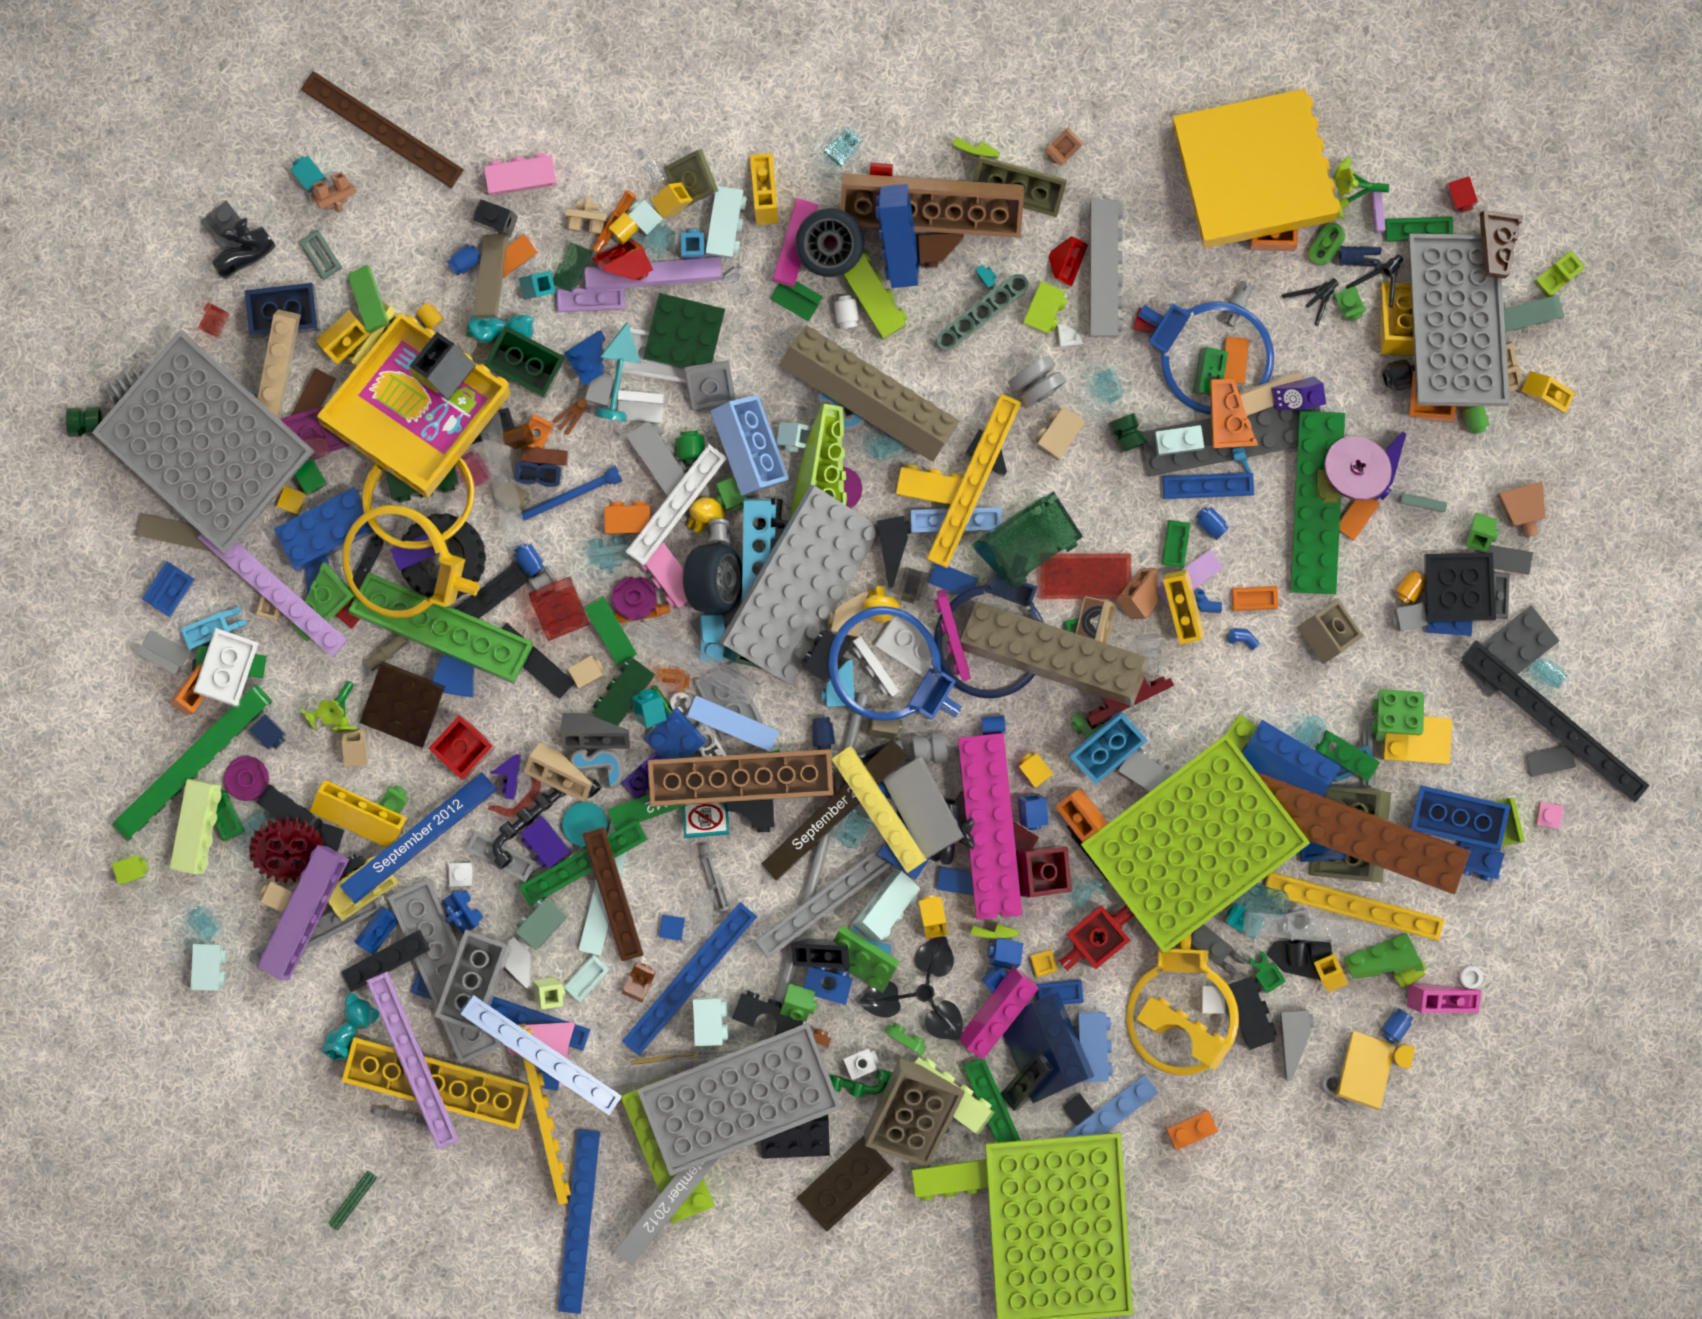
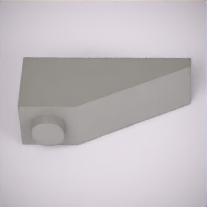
M1309 1010L1280 1012L1286 1081H1292L1311 1034L1310 1028H1314L1313 1014H1309Z

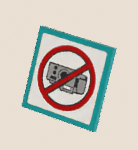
M727 802L693 804L682 807L684 839L730 835Z

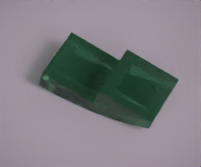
M570 242L562 263H559L554 275V285L573 292L585 271L593 250Z

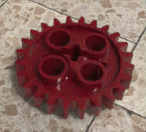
M286 816L285 821H281L277 817L276 823L269 819L268 826L261 824L260 831L255 830L254 837L250 839V861H253L254 868H259V874L266 872V879L275 876V882L283 878L284 883H287L288 878H291L295 883L296 877H300L302 871L306 869L312 851L317 845L323 846V839L320 838L319 831L314 832V825L307 827L306 820L298 823V817H295L293 821L289 820V816Z

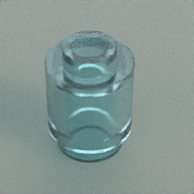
M1548 657L1544 660L1539 658L1533 667V670H1535L1534 676L1551 688L1554 686L1558 689L1568 676L1564 672V668Z

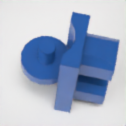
M456 890L442 900L446 907L445 911L449 915L444 921L446 924L453 921L456 928L459 927L464 935L465 930L471 931L480 925L479 921L483 918V915L478 909L470 910L467 903L471 901V897L466 890L461 892Z

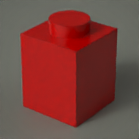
M1470 176L1446 185L1454 211L1460 210L1461 213H1465L1474 209L1473 205H1476L1478 200Z

